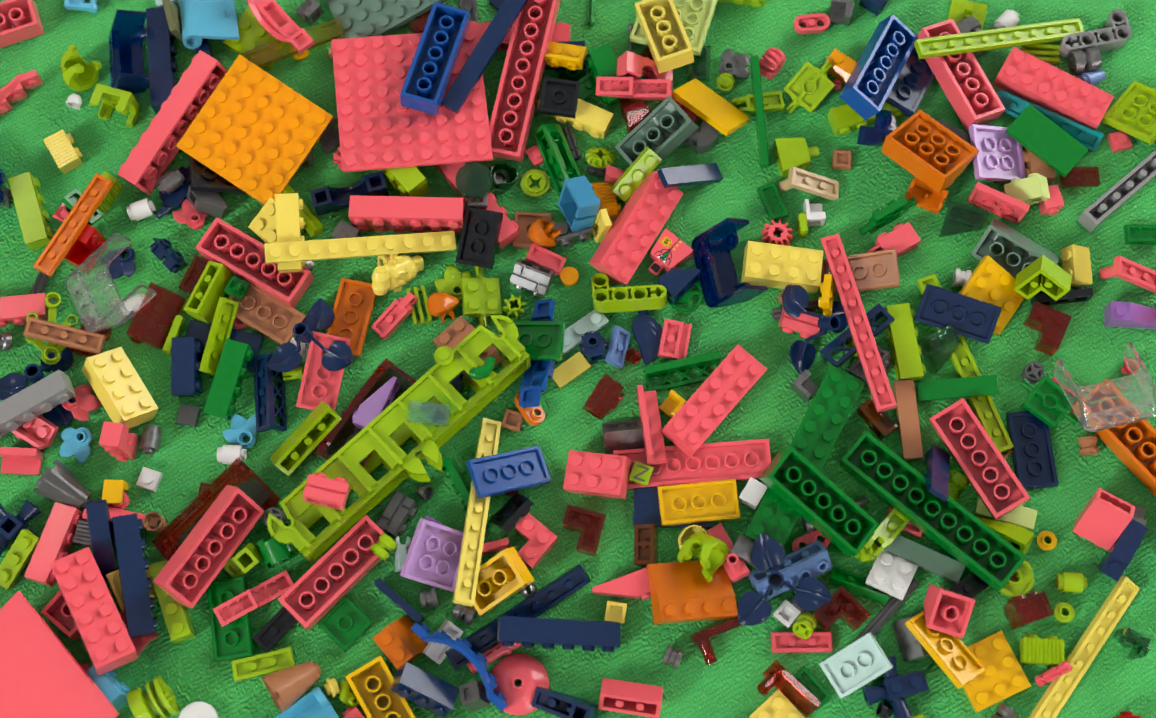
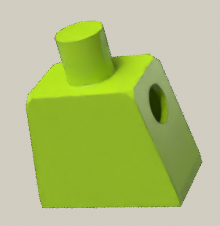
M776 138L773 147L781 178L789 175V168L791 167L803 170L808 169L811 163L810 158L819 157L818 146L807 147L805 138Z

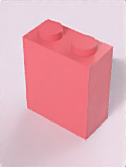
M1098 487L1075 520L1072 532L1109 551L1132 520L1135 506Z

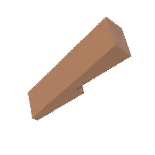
M914 379L896 380L893 383L892 391L897 404V425L903 460H921L924 457Z

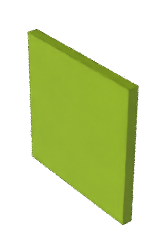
M952 0L947 20L953 18L956 24L973 15L980 22V30L983 31L988 5L968 0Z

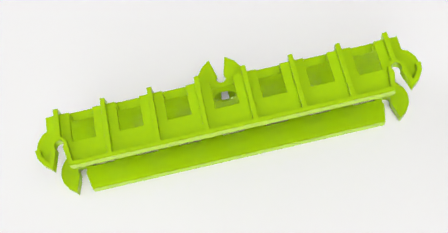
M490 315L496 328L502 334H494L482 325H479L452 349L454 360L451 364L441 366L436 363L313 473V475L316 472L323 473L330 479L340 477L347 480V483L350 484L349 493L354 490L360 497L349 508H344V511L304 502L303 492L307 482L306 479L280 502L287 518L292 522L290 526H285L284 522L272 514H268L267 526L271 536L280 543H292L305 558L314 563L377 505L380 507L382 505L381 501L405 479L410 480L412 478L418 482H431L421 460H426L429 465L442 472L443 460L439 449L463 427L467 428L469 426L468 423L492 401L495 403L497 396L518 377H523L524 372L531 367L530 355L526 352V348L517 340L519 337L518 329L513 320L507 316ZM494 344L503 354V356L500 355L503 359L500 362L503 369L498 374L492 371L490 376L484 379L475 380L472 378L477 383L476 385H473L463 375L464 390L469 386L475 392L466 401L450 382L463 370L469 375L471 368L483 366L484 361L479 356ZM441 412L447 419L437 428L430 420ZM412 438L418 446L407 455L400 447ZM383 464L389 472L376 482L370 474ZM324 516L330 525L315 537L309 529Z

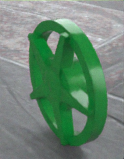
M698 283L694 285L699 292L691 291L690 289L677 302L687 303L689 308H680L676 306L677 303L674 304L668 299L671 307L679 312H691L698 308L703 298L700 285ZM700 295L698 302L692 306L690 302L692 297Z

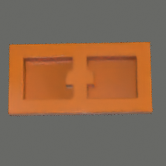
M914 177L905 198L909 200L914 197L917 202L916 206L938 215L949 191L944 190L939 194L917 177Z

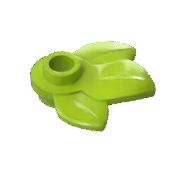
M449 265L445 270L444 278L436 279L434 282L439 292L450 294L461 301L462 292L454 293V290L457 288L461 290V279L472 278L470 271L461 274L456 267Z

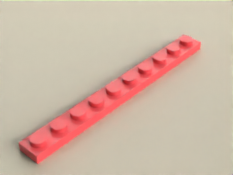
M838 233L821 238V245L833 276L877 413L897 408L840 235Z

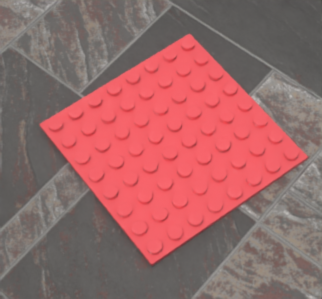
M478 29L467 30L444 97L479 42ZM423 33L331 39L342 172L493 160L483 74L458 114L440 105L438 114L435 116L401 106L400 93Z
M18 591L0 609V718H116L119 712L23 594Z

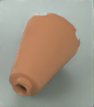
M308 661L267 674L262 677V680L279 711L284 712L320 679L319 674L322 672L316 662Z

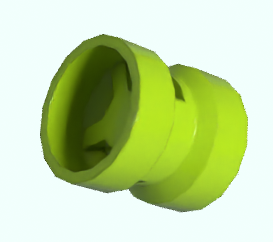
M382 533L379 541L374 543L370 549L379 558L386 561L389 553L395 550L398 544L387 534Z

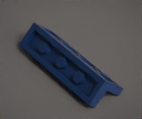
M879 303L866 313L874 337L895 321ZM883 316L888 319L883 324L875 323ZM849 328L820 350L821 358L825 362L829 361L837 368L857 352L856 347H845L846 344L848 345L853 341ZM839 351H843V357L838 361L832 358Z
M269 353L253 358L256 432L263 433L269 430L284 432L287 431L285 381L283 380L282 372L274 371L266 365L273 355ZM274 378L278 382V388L273 383ZM275 397H276V398L278 399V401H279V406H278V407H277L276 404L274 403V398H275ZM276 415L280 420V425H275Z

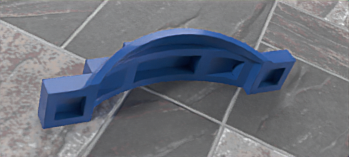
M553 299L535 301L531 321H555L553 320L555 301ZM530 360L531 367L524 372L519 389L520 398L518 405L520 407L539 406L541 392H546L548 378L553 377L555 361Z
M415 623L412 626L411 630L425 643L435 642L444 644L464 655L479 672L486 689L487 699L501 712L507 707L505 703L507 699L499 692L496 694L492 692L498 685L495 683L497 679L486 670L488 665L485 662L488 659L479 651L475 654L470 649L472 645L465 638L460 640L457 637L456 640H453L445 631L440 633L438 630L431 636L429 634L431 630L425 624L419 625Z

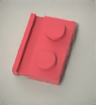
M665 318L657 356L672 360L686 358L692 324H684V322Z

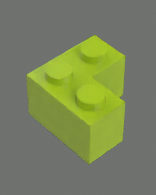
M1042 255L1016 274L1014 290L1027 300L1042 290L1057 301L1070 291L1072 276L1045 255Z

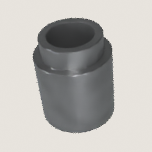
M175 168L157 180L159 184L156 186L163 194L167 192L170 195L186 179Z
M155 425L145 426V429L142 431L139 447L143 450V453L154 455L155 452H159L162 438L161 427Z

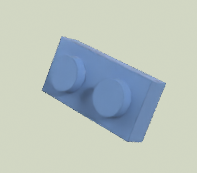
M613 326L605 358L606 363L617 369L624 366L631 335L629 331L620 326Z

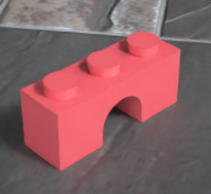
M626 51L617 58L616 77H634V79H638L643 75L646 79H670L673 82V69L659 74L654 60L648 57L640 56L632 51Z
M104 421L99 445L105 449L104 451L109 452L110 456L116 457L117 461L128 462V459L135 460L140 438L135 433H128L129 428L124 424Z

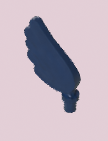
M189 166L178 169L186 179L179 188L170 195L167 192L163 194L159 191L164 205L155 212L158 219L166 214L169 215L171 210L181 208L183 201L187 199L190 184Z
M648 310L637 311L639 314L632 322V332L640 349L643 363L648 365L651 360H656L658 357L662 327L654 318L648 316Z

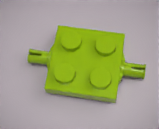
M807 61L783 90L793 100L786 108L789 113L792 114L798 105L812 113L832 90L835 84L826 75L833 66L829 61H826L820 69Z
M476 266V277L461 279L463 316L479 318V325L487 329V318L491 317L490 315H502L499 278L483 277L482 267Z

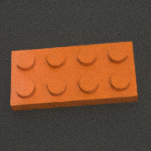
M341 278L333 307L335 319L333 324L327 329L326 334L351 339L349 347L352 350L353 357L361 358L377 295L374 294L371 283Z

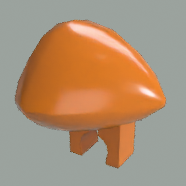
M540 218L532 223L528 236L537 245L553 247L556 246L555 237L561 234L562 228L560 227L555 230L552 228L556 223L554 220L549 223L544 218Z
M435 292L428 298L427 309L430 315L441 317L442 323H445L447 313L453 321L455 320L453 309L458 305L459 300L450 294Z

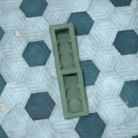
M898 535L889 547L884 549V551L912 562L951 584L959 583L965 568L961 562L901 535Z

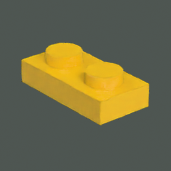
M824 274V282L820 283L822 297H819L818 304L819 308H822L824 315H832L835 290L832 274Z

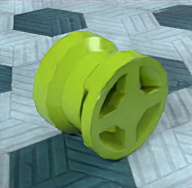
M808 613L800 614L797 622L793 625L795 635L802 639L809 638L817 626L815 617Z

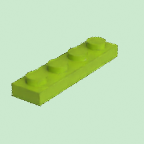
M219 297L199 371L215 376L226 338L229 339L239 305L238 302Z

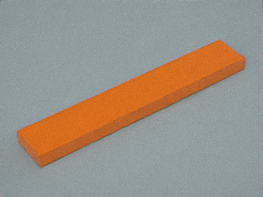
M98 173L95 174L33 265L36 270L49 277L53 275L114 185L111 180Z

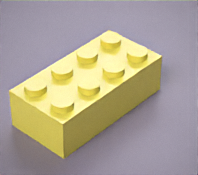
M643 0L634 3L636 17L659 74L693 63V48L673 0Z
M748 240L744 250L741 284L785 289L789 284L799 285L808 293L816 294L821 283L823 251Z
M122 347L86 358L82 371L113 423L124 424L126 427L132 428L154 419L159 408Z

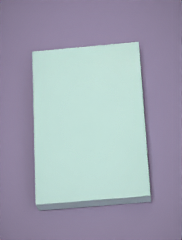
M871 632L819 664L840 699H843L893 668Z

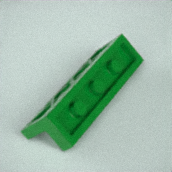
M720 351L645 366L644 375L648 391L656 390L658 392L704 382L711 375L705 371L707 367L714 364L717 367L720 365ZM691 369L701 372L698 378L695 379L687 376V373ZM672 373L682 376L680 381L676 383L668 380ZM659 377L663 382L660 386L652 387L650 378Z

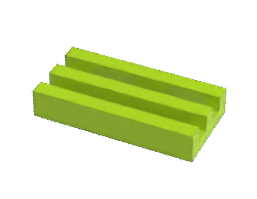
M1029 44L1021 46L1022 51L1030 55L1041 56L1036 58L1046 63L1059 64L1060 62L1059 45ZM1043 56H1054V58H1048Z
M425 286L414 287L411 290L410 288L406 289L407 294L410 292L418 298L417 306L420 320L417 321L415 309H413L411 314L414 326L433 322L432 316L427 309L428 298ZM419 292L423 294L428 319H424Z
M180 315L175 316L163 346L164 354L169 356L172 354V338L179 337L185 322L184 317Z

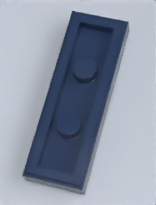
M380 578L374 582V585L416 623L421 625L425 619Z

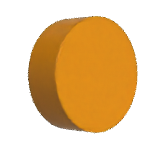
M565 267L560 272V280L565 286H574L579 280V273L574 267Z

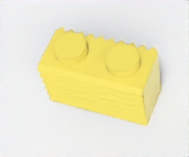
M61 129L43 139L63 174L83 165L81 160L83 154L78 147L74 148L73 143L75 140L70 132L66 134Z
M1073 244L1061 249L1062 269L1072 276L1071 286L1086 287L1092 285L1089 247L1086 248Z

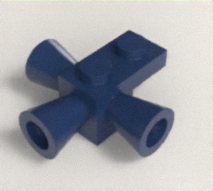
M27 499L17 516L10 512L7 513L0 503V556L9 542L16 540L22 529H27L39 537L26 523L42 511Z
M896 656L887 657L893 668L883 673L885 680L880 683L881 686H862L867 706H870L885 699L887 703L892 702L894 718H913L914 715L905 699L908 696L929 691L924 672L921 670L898 676Z

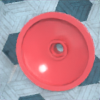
M512 654L506 656L494 666L491 672L497 679L495 683L498 685L492 692L495 694L499 692L507 699L505 701L507 707L503 711L511 715H526L537 710V708L531 706L537 686L549 689V678L544 666L530 655ZM518 679L522 681V685L520 687H516L514 685L515 681Z

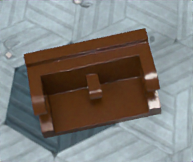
M872 397L859 406L856 411L881 441L898 428V425L894 424L884 411L877 413Z
M654 524L634 525V564L639 567H644L647 564H657L658 528Z

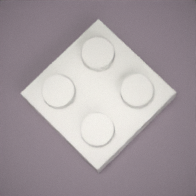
M883 550L876 558L865 584L903 601L918 565Z

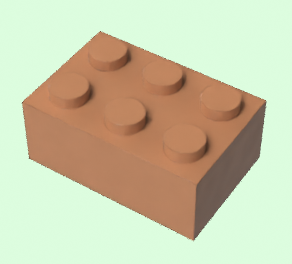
M460 316L432 341L437 348L448 346L453 349L475 328ZM493 345L479 356L484 362L487 356L495 358L496 362L493 369L503 361L498 350ZM464 370L462 371V374L473 385L477 384Z

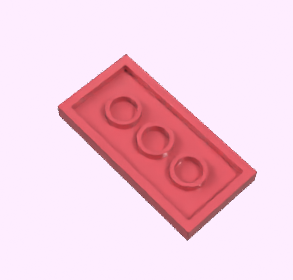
M313 331V337L328 350L335 341H341L348 346L350 345L351 339ZM313 341L309 345L296 407L314 410L323 400L335 410L344 368L338 371H328L322 365V357L326 352Z

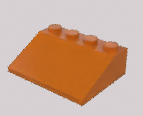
M920 109L886 136L881 152L940 194L961 174L979 153V150Z
M700 561L647 564L654 625L723 620L737 616L735 593L724 567L721 565L712 574L713 580L708 582L702 574L703 566L700 564Z

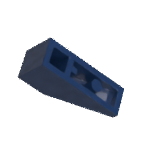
M1132 518L1110 550L1107 551L1097 566L1098 569L1118 582L1131 562L1148 528Z
M537 686L531 704L532 707L560 718H596L599 710V705L540 686Z

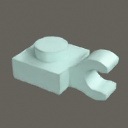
M397 536L394 540L398 544L395 552V572H401L407 556L406 548L410 545L411 540L410 537H406L405 544H401L399 536Z

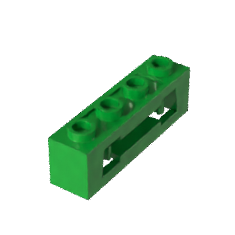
M542 124L533 133V136L557 194L560 197L562 187L557 179L559 175H562L560 182H564L565 179L579 177L581 174L560 124ZM543 142H547V143H548V144L546 145V149H548V150H545L544 145H543Z

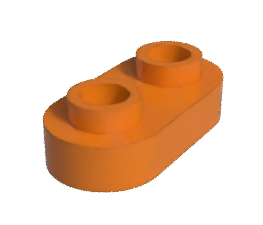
M518 392L514 398V403L528 424L532 426L540 425L545 419L544 410L540 404L538 407H520L518 405L520 392Z

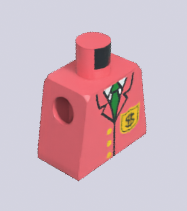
M665 229L650 252V259L654 263L648 269L655 276L662 270L668 273L671 269H678L692 258L694 250L668 229Z

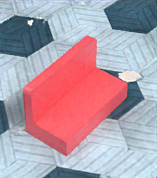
M0 447V456L2 457L1 473L40 475L43 452L37 448Z

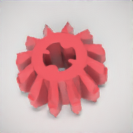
M775 47L766 50L759 60L760 75L772 79L778 74L786 61V55L783 51Z
M772 219L770 224L766 223L764 225L765 230L761 232V235L764 236L762 242L790 246V241L793 240V235H791L793 230L792 228H787L788 222L781 224L782 221L779 219L778 223H775Z

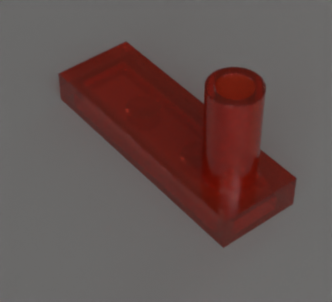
M738 616L690 635L692 643H698L706 665L718 661L709 638L741 626L742 624L738 622Z
M777 660L763 673L765 678L757 686L758 691L763 695H766L775 686L807 717L821 704Z

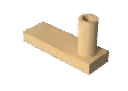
M797 167L789 168L788 178L779 183V189L782 192H786L795 188L834 201L838 199L839 181Z

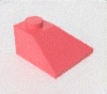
M930 584L924 600L925 626L963 638L976 600Z

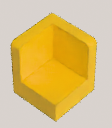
M671 389L668 397L659 406V410L671 419L686 403V400Z
M104 479L102 500H106L108 506L110 504H121L123 492H128L129 484L124 480Z

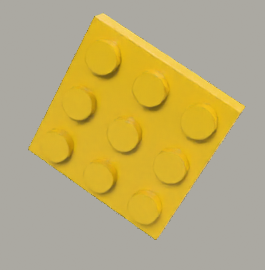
M986 255L982 258L959 293L1002 307L993 334L997 336L1000 335L1024 300V297L1014 290L1015 278L989 255Z
M1002 630L967 647L986 669L981 675L962 687L975 713L1031 687Z

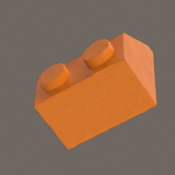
M407 615L389 624L372 638L397 670L406 662L412 663L423 654L422 651L429 643H425L411 630L414 623Z

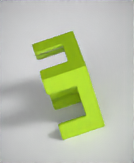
M97 83L89 104L93 107L98 106L100 100H102L98 112L99 118L109 120L114 108L123 115H127L130 112L126 126L134 128L142 108L133 94Z

